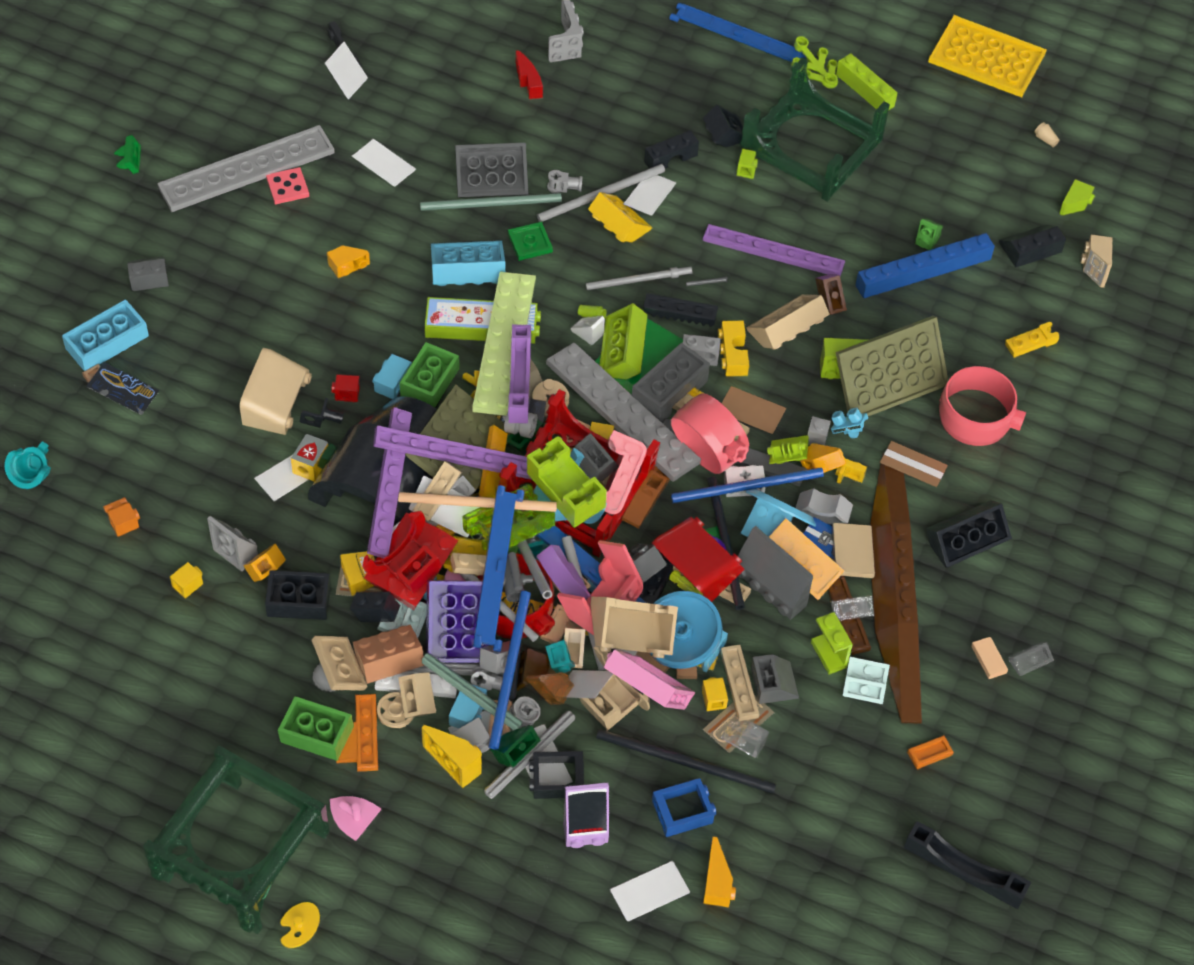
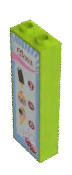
M428 297L425 338L486 341L494 301ZM531 303L528 325H531L532 344H535L536 336L539 337L540 325H537V322L541 320V311H537L538 303Z

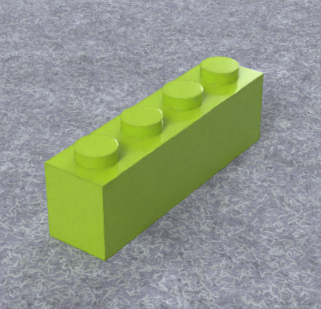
M850 53L838 61L836 75L881 114L895 107L897 92Z

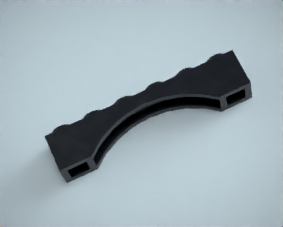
M916 821L908 835L904 846L908 851L1016 909L1020 907L1032 883L1013 872L992 868L969 858L946 842L935 830Z

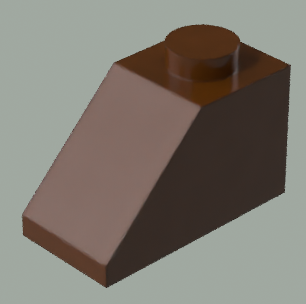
M831 273L815 278L818 294L822 295L829 314L832 315L846 311L840 275Z

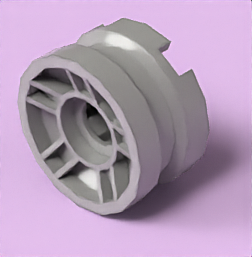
M524 696L514 702L509 712L522 721L520 727L522 728L527 725H533L540 716V707L534 699Z

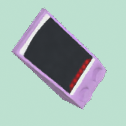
M608 783L565 787L563 825L566 847L580 848L583 845L592 844L600 846L608 843Z

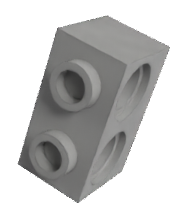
M684 334V345L708 361L711 366H717L721 338Z

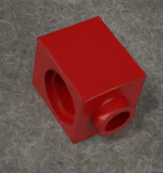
M337 375L336 382H332V393H335V401L358 402L360 391L359 376Z

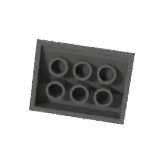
M526 143L455 145L458 198L528 195Z
M757 526L753 527L738 555L742 560L740 565L745 569L738 577L748 582L750 587L754 591H758L768 603H772L781 615L791 620L807 606L813 575Z

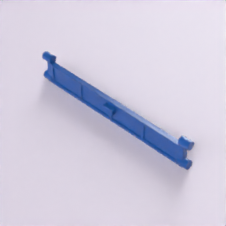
M678 3L676 9L679 11L677 14L672 13L670 15V20L678 22L679 19L685 20L790 62L795 57L806 59V56L802 52L796 51L794 46L686 4Z
M501 485L497 487L473 641L474 647L481 648L482 643L493 646V651L501 652L502 641L496 640L495 636L515 502H523L524 499L523 490H517L516 494L505 492V486Z
M539 513L535 517L537 523L531 529L525 526L522 532L529 538L535 534L548 546H560L567 559L562 538L567 535ZM573 541L582 575L597 587L602 581L598 570L600 563ZM638 597L637 600L635 601V602L646 603V602H645L644 600H642L640 597Z

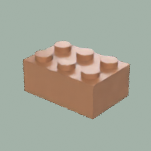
M411 624L353 642L356 659L367 684L425 666L422 664V658L424 657L422 646Z

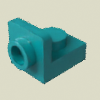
M565 640L545 646L551 668L555 672L563 674L569 672L570 668L575 667Z

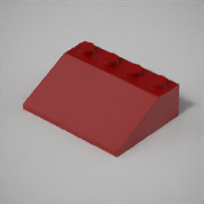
M407 512L392 534L389 554L401 544L409 532L411 520ZM425 522L423 531L417 540L422 546H427L439 558L442 566L458 543L457 539ZM441 568L429 580H434ZM388 569L376 575L366 574L363 578L383 592H390L396 600L412 610L416 609L427 591V582H425L413 594Z

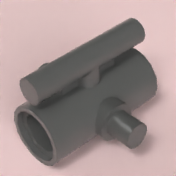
M510 552L506 562L503 586L506 599L510 602H518L521 591H524L523 585L525 583H532L533 576L520 572L516 553Z

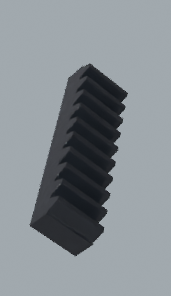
M647 293L643 311L647 315L650 313L652 317L658 315L659 318L665 316L668 320L672 317L674 321L680 319L681 322L687 320L688 323L694 321L696 325L700 322L702 326L709 324V327L715 325L718 306Z

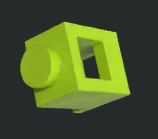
M742 149L737 176L754 179L758 159H755V151Z

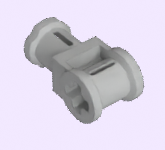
M552 170L548 174L549 183L547 189L551 193H567V189L581 192L582 176L568 177L569 173Z
M480 665L473 668L471 674L472 685L487 690H492L493 688L500 691L502 676L482 669ZM479 675H483L481 679H477Z

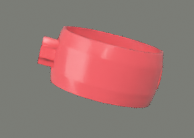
M973 366L956 372L945 385L940 398V420L944 429L954 439L973 446L993 444L1003 438L1010 428L1020 431L1026 412L1017 409V394L1011 381L1002 373L988 367ZM963 390L983 391L997 398L1005 407L1008 415L996 422H974L956 412L948 398Z
M704 393L697 395L680 408L671 419V426L677 439L681 443L686 444L701 458L700 465L714 474H720L729 469L735 462L739 461L741 463L746 459V454L749 451V441L745 431L732 413L712 396ZM739 435L738 440L734 441V437Z

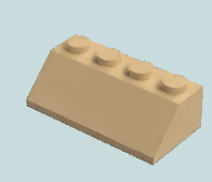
M802 294L746 328L764 348H772L774 350L781 347L783 342L796 338V334L808 331L811 325L823 322L824 318L830 314L822 295Z

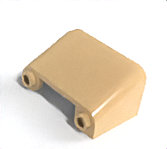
M263 348L241 397L240 413L242 425L286 435L288 428L291 429L293 425L291 409L301 386L305 387L311 381L312 374L309 373V369L271 349Z
M591 596L590 606L595 646L599 647V651L611 652V648L648 652L653 653L652 657L655 658L673 655L678 607Z

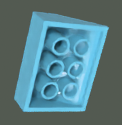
M502 241L431 244L433 285H464L465 283L479 285L484 282L497 284L499 273L506 272Z

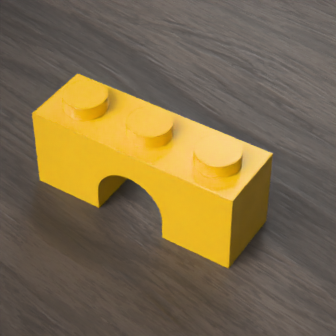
M722 321L721 329H718V338H721L720 340L722 341L719 348L720 354H723L721 368L725 369L726 376H748V350L734 348L744 346L746 336L744 321Z

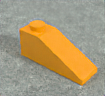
M713 837L704 904L729 907L730 900L735 899L736 887H732L733 878L718 838Z

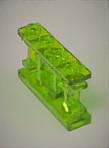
M529 484L517 489L524 491L523 500L538 501V496L533 494V488ZM479 507L462 516L463 530L471 536L480 532L485 537L482 539V549L486 550L487 555L491 527L487 528L486 525L492 523L494 508ZM514 509V518L518 522L512 525L509 548L555 525V512L533 510L521 512ZM533 516L534 519L529 521L528 517Z

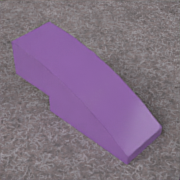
M550 545L537 555L543 568L562 593L581 596L585 600L591 596L573 563L567 561L560 546Z

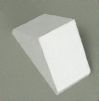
M603 316L582 318L571 328V331L590 345H593L604 335L605 319Z

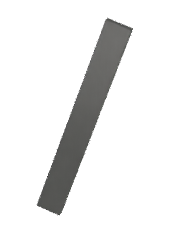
M665 418L663 424L674 433L671 420ZM748 448L749 451L746 454L745 460L741 463L739 461L735 462V464L743 467L750 465L763 466L764 474L768 476L807 470L790 462L769 464L770 455ZM802 481L791 482V484L799 487Z

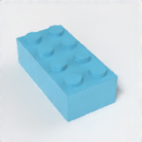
M125 299L63 334L62 338L65 349L79 366L86 371L97 364L100 365L147 338L149 335L146 322Z

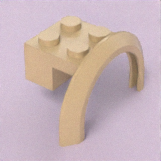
M595 646L596 656L604 667L608 658V652L599 651V647ZM614 674L596 698H580L581 703L607 731L637 705L646 711L650 709V701L647 695L644 693L642 695L630 684Z

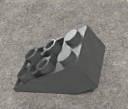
M591 433L574 447L583 453L584 458L579 467L590 479L595 476L601 483L619 467Z

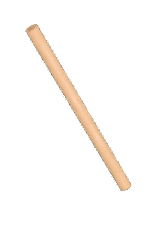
M399 492L398 501L494 508L495 498ZM516 501L515 509L556 512L557 502Z

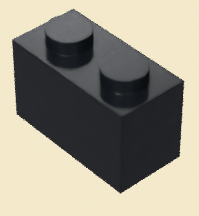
M356 592L350 609L360 622H395L401 605L390 592Z

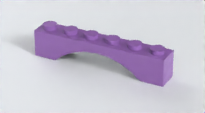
M512 324L511 375L508 404L509 423H528L531 325Z

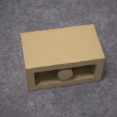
M429 672L398 677L405 718L436 713Z

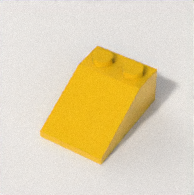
M422 726L423 747L462 788L482 774V753L476 745L472 746L465 739L430 726Z

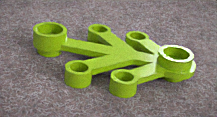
M803 36L797 37L794 43L795 50L802 52L809 62L795 57L792 60L791 66L795 69L800 67L807 68L801 74V78L804 81L813 79L822 82L827 88H835L838 84V77L835 75L838 62L834 59L829 60L827 64L829 70L827 73L824 69L828 50L824 47L819 48L817 53L819 58L817 60L807 48L809 44L808 39ZM810 70L817 71L819 74L812 73Z

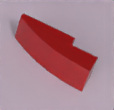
M517 50L515 63L520 87H527L529 99L543 98V84L538 71L532 62L522 52Z

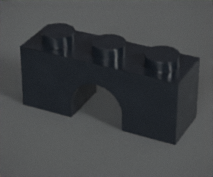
M691 130L645 148L644 162L649 169L659 164H663L666 169L670 159L676 155L682 161L698 156L699 141Z

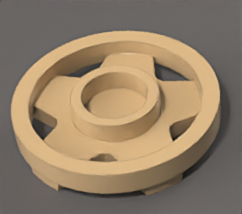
M401 692L386 694L377 705L378 718L383 725L388 727L403 728L414 718L411 717L405 720ZM395 697L394 701L387 700L389 698ZM381 708L385 711L382 715L380 712Z

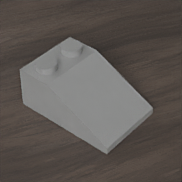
M209 516L207 520L213 550L240 571H243L245 569L243 565L258 555L256 543L252 539L245 538L237 528L233 529L228 524Z

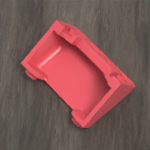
M613 430L608 444L612 451L619 454L616 461L619 467L611 473L605 486L607 490L605 512L609 514H617L622 510L647 452L646 446L642 442Z

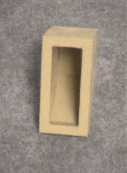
M566 622L564 640L567 642L571 660L575 663L573 668H583L586 630L575 622Z

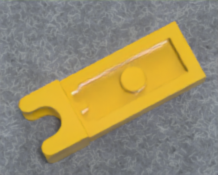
M1047 322L1039 325V328L1007 339L1005 345L1013 358L1038 348L1056 344L1059 340V333H1050L1052 322Z

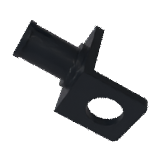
M325 398L320 415L302 410L299 422L318 428L321 427L322 421L325 419L341 424L344 412L328 409V398ZM305 417H312L314 421H309Z

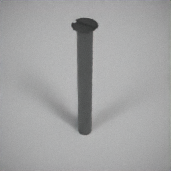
M726 276L722 278L686 282V287L718 282H728Z

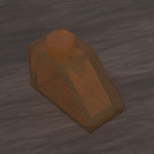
M563 672L536 674L526 677V680L550 705L564 704L567 695L574 687V684L569 680V676Z

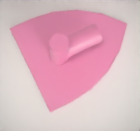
M342 796L330 799L331 813L335 823L340 830L355 841H357L381 811L380 807L358 797Z

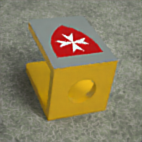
M306 434L291 457L292 473L315 481L322 471V468L317 465L328 446V442Z

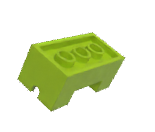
M559 436L546 443V447L543 450L538 448L527 455V474L551 502H557V509L574 528L606 508L607 490L595 476L590 479L570 457V448Z

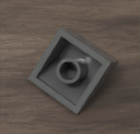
M164 256L128 261L132 291L169 286Z

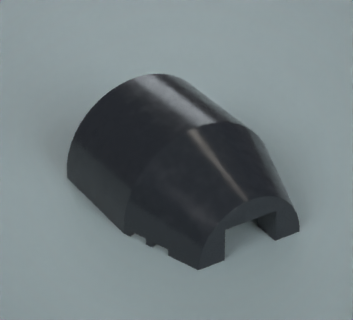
M396 397L350 427L310 487L308 500L326 507L333 495L341 498L346 491L375 504L384 455L383 448L373 446L375 428L377 426L388 428L391 410L395 407L412 413L409 432L420 434L437 409L416 398ZM406 455L399 492L416 493L423 476L432 480L433 477ZM397 501L393 527L402 520L406 512L409 514L413 512L409 510L411 503Z

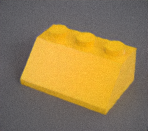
M599 192L588 208L593 213L592 217L602 221L604 227L610 232L613 231L616 234L615 237L621 242H634L652 229L651 225L629 206L624 205V202L615 195Z

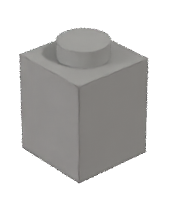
M812 416L808 430V445L812 443L825 445L831 421Z

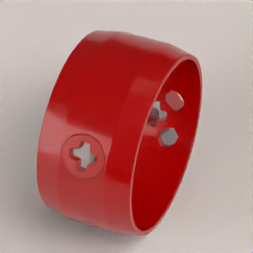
M516 554L520 572L525 575H532L522 554ZM536 560L552 591V597L547 599L538 610L526 615L525 623L539 636H545L555 625V620L551 617L554 608V585L542 564ZM478 575L477 578L483 581V575ZM499 615L496 635L511 639L514 623L508 617ZM525 633L522 634V638L528 637Z

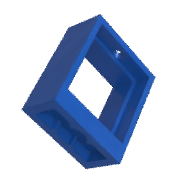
M700 778L653 792L652 802L666 837L713 824L716 808L713 802L710 803L708 788L702 784ZM697 791L705 812L673 821L665 800Z

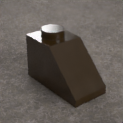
M529 648L521 653L517 692L547 674L549 670L547 655Z

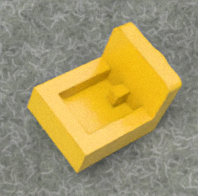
M845 459L846 464L837 468L835 474L838 476L837 483L841 484L844 476L862 483L867 467L859 462Z

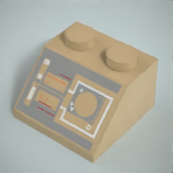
M1091 235L1089 242L1086 241L1085 253H1082L1080 263L1083 264V271L1100 287H1104L1112 266L1113 237Z

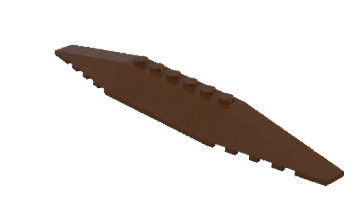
M881 463L870 523L875 570L874 578H871L875 636L878 639L881 656H883L884 663L890 665L888 671L890 687L894 693V701L901 723L921 724L918 616L904 473Z

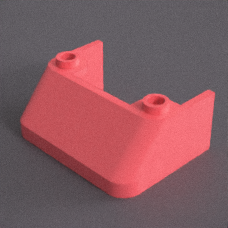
M600 540L598 545L605 557L598 568L602 581L592 592L591 596L635 602L642 593L643 581L625 544ZM558 593L557 597L568 618L594 635L590 606L591 596L585 600L581 596Z

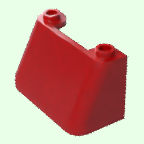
M689 517L656 537L651 543L712 602L745 569L740 565L742 560L735 553L730 555L702 528L704 523L698 517L694 519Z

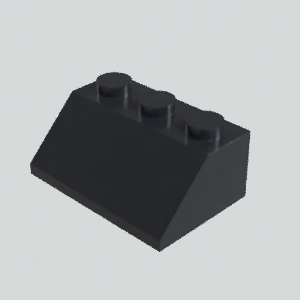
M1043 225L1000 239L999 244L1016 268L1062 253L1066 238L1058 226Z

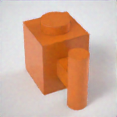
M125 497L103 506L105 512L108 513L110 524L117 537L139 528V513L136 508L132 509Z

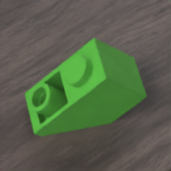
M922 219L915 244L932 250L940 238L943 225L929 219Z

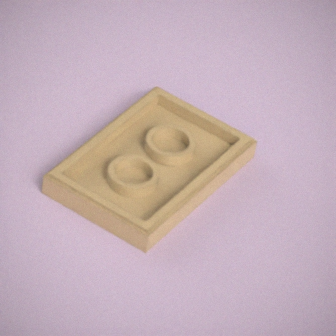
M833 523L834 562L844 570L840 576L874 578L871 526Z
M314 636L312 642L331 690L364 691L368 686L348 637Z

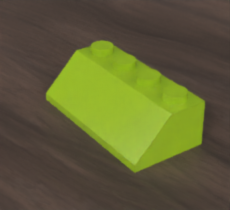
M633 303L606 316L600 366L612 378L629 379L641 373L647 314Z

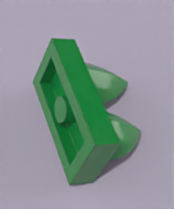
M133 135L126 137V143L118 148L114 154L124 156L116 165L118 168L129 169L132 174L139 172L141 145Z

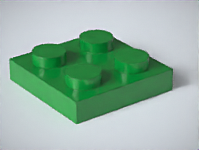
M542 222L508 230V236L518 261L553 253V247Z

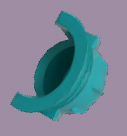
M42 441L37 448L28 447L24 450L20 448L9 452L5 459V472L8 479L15 486L22 489H31L40 484L49 475L51 469L45 457L49 451V445Z

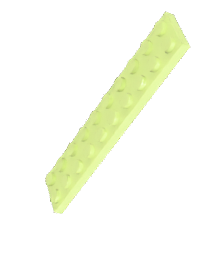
M499 273L473 402V412L507 416L511 375L512 324L528 325L536 282L535 275Z

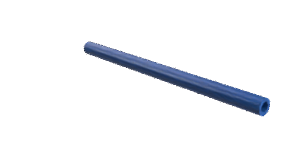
M822 467L672 493L671 499L672 503L824 477Z
M521 591L490 736L488 747L495 750L499 749L531 593L527 591Z

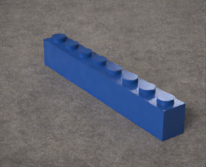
M987 233L859 271L856 287L864 299L991 260L995 246Z

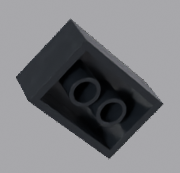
M270 570L265 601L267 617L327 620L331 590L330 573Z

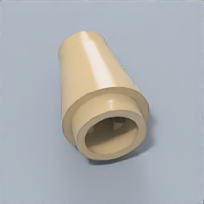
M1044 122L1034 131L1037 138L1052 147L1056 146L1060 141L1049 124Z

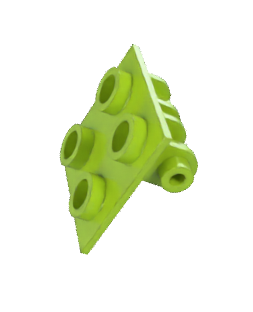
M809 435L773 440L771 447H767L768 455H770L769 464H781L807 459Z

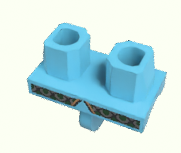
M858 408L850 409L847 417L844 416L842 411H836L831 417L834 423L831 430L833 434L844 432V434H849L850 438H857L859 432L863 430L864 421L869 417L867 413L861 414Z

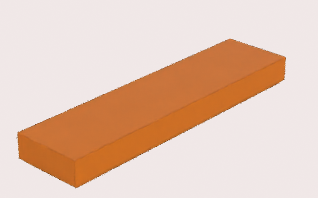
M376 694L355 695L357 772L378 771Z

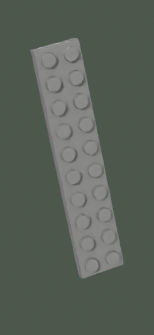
M318 125L157 183L158 189L171 212L265 179L266 175L289 170L334 153V147L321 126Z
M572 343L547 359L546 364L611 425H614V428L620 433L642 442L646 446V450L653 439L661 442L656 466L672 482L701 463L699 456L686 444L681 443L674 433L638 400L632 397L626 389L577 344Z

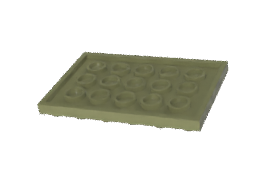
M935 316L925 318L836 352L847 412L852 408H858L861 414L867 413L868 416L941 389L948 382L938 320Z
M455 385L423 428L420 435L486 448L489 427L495 425L504 431V423L493 414L473 412L474 399ZM405 454L433 478L444 463L441 460ZM448 462L462 472L459 478L464 476L475 490L481 483L483 469Z

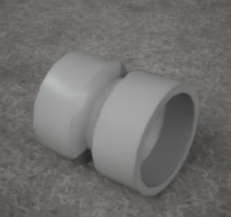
M528 412V423H509L507 413L504 431L511 434L519 432L520 436L532 438L537 426V414Z

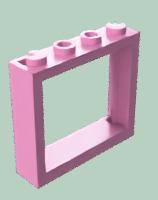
M614 650L607 655L605 669L664 707L685 710L695 694L694 691L637 654L632 655L628 652Z

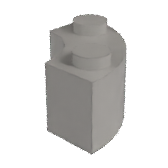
M814 488L801 492L796 505V509L816 517L829 525H833V523L848 524L853 504L841 494L828 495Z

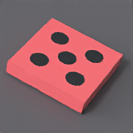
M300 167L266 175L275 204L309 197V191Z

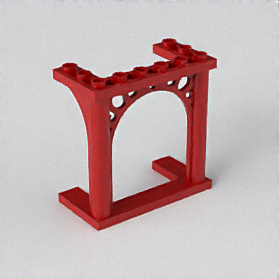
M559 389L555 395L552 394L548 400L549 407L546 412L548 414L545 421L546 424L544 427L539 428L536 434L537 438L534 442L531 441L524 457H527V455L538 448L543 450L546 447V443L552 440L554 434L560 435L569 448H574L591 433L616 462L619 454L610 449L609 440L586 428L568 410L565 404L566 392ZM567 437H569L568 440H573V441L570 442V443L567 442ZM653 439L622 510L613 516L606 513L597 527V531L583 523L574 528L568 520L552 523L563 533L593 548L592 554L599 558L602 551L598 542L600 540L609 542L623 521L622 517L650 471L654 470L661 442ZM510 462L507 468H502L499 474L500 481L498 486H505V492L516 494L517 490H522L519 488L522 483H531L533 485L531 489L523 490V500L538 501L537 498L528 497L534 493L537 484L532 479L516 476V464ZM522 510L533 517H536L539 513L545 516L543 511Z

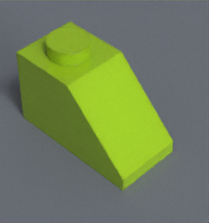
M1075 179L1062 203L1059 214L1066 215L1085 210L1087 205H1091L1095 198L1093 194L1095 187Z

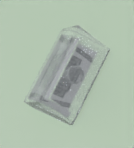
M872 596L830 601L832 611L835 612L839 620L874 615Z
M1047 642L1038 643L1008 657L1019 676L1054 661Z

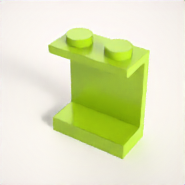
M835 612L816 618V622L823 635L812 638L811 644L826 671L830 675L847 668L853 644Z

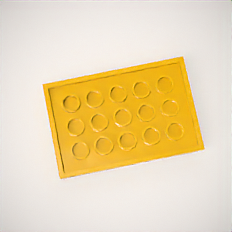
M954 15L930 55L928 62L1022 98L1047 49Z

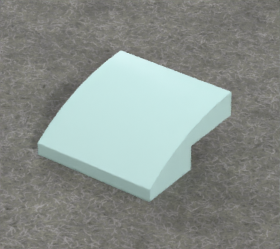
M397 600L401 606L395 622H380L377 630L387 632L400 626L411 624L418 638L427 616V604L420 601L416 609L412 610Z
M850 657L843 696L883 704L890 665Z

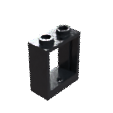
M583 751L533 752V760H529V772H533V779H529L530 791H534V799L565 798V787L584 785ZM539 763H574L575 785H539Z

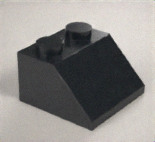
M718 104L703 117L706 123L705 127L711 132L712 140L717 145L730 147L751 140L738 115Z

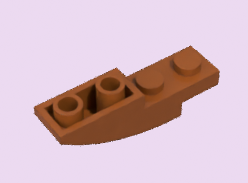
M655 466L654 470L650 471L622 517L623 521L638 529L670 481L657 466Z

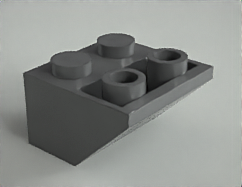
M637 543L630 548L631 552L629 554L643 583L667 565L654 545Z
M773 654L753 657L751 672L759 704L799 698L790 661Z

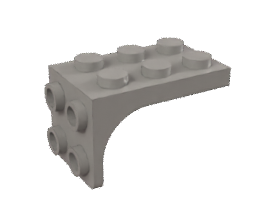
M562 0L561 22L565 33L549 37V62L581 57L583 27L579 25V17L574 12L573 1Z

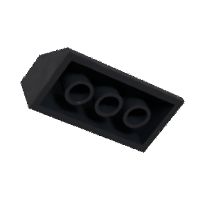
M992 500L925 528L930 546L946 568L1012 539L1003 504Z

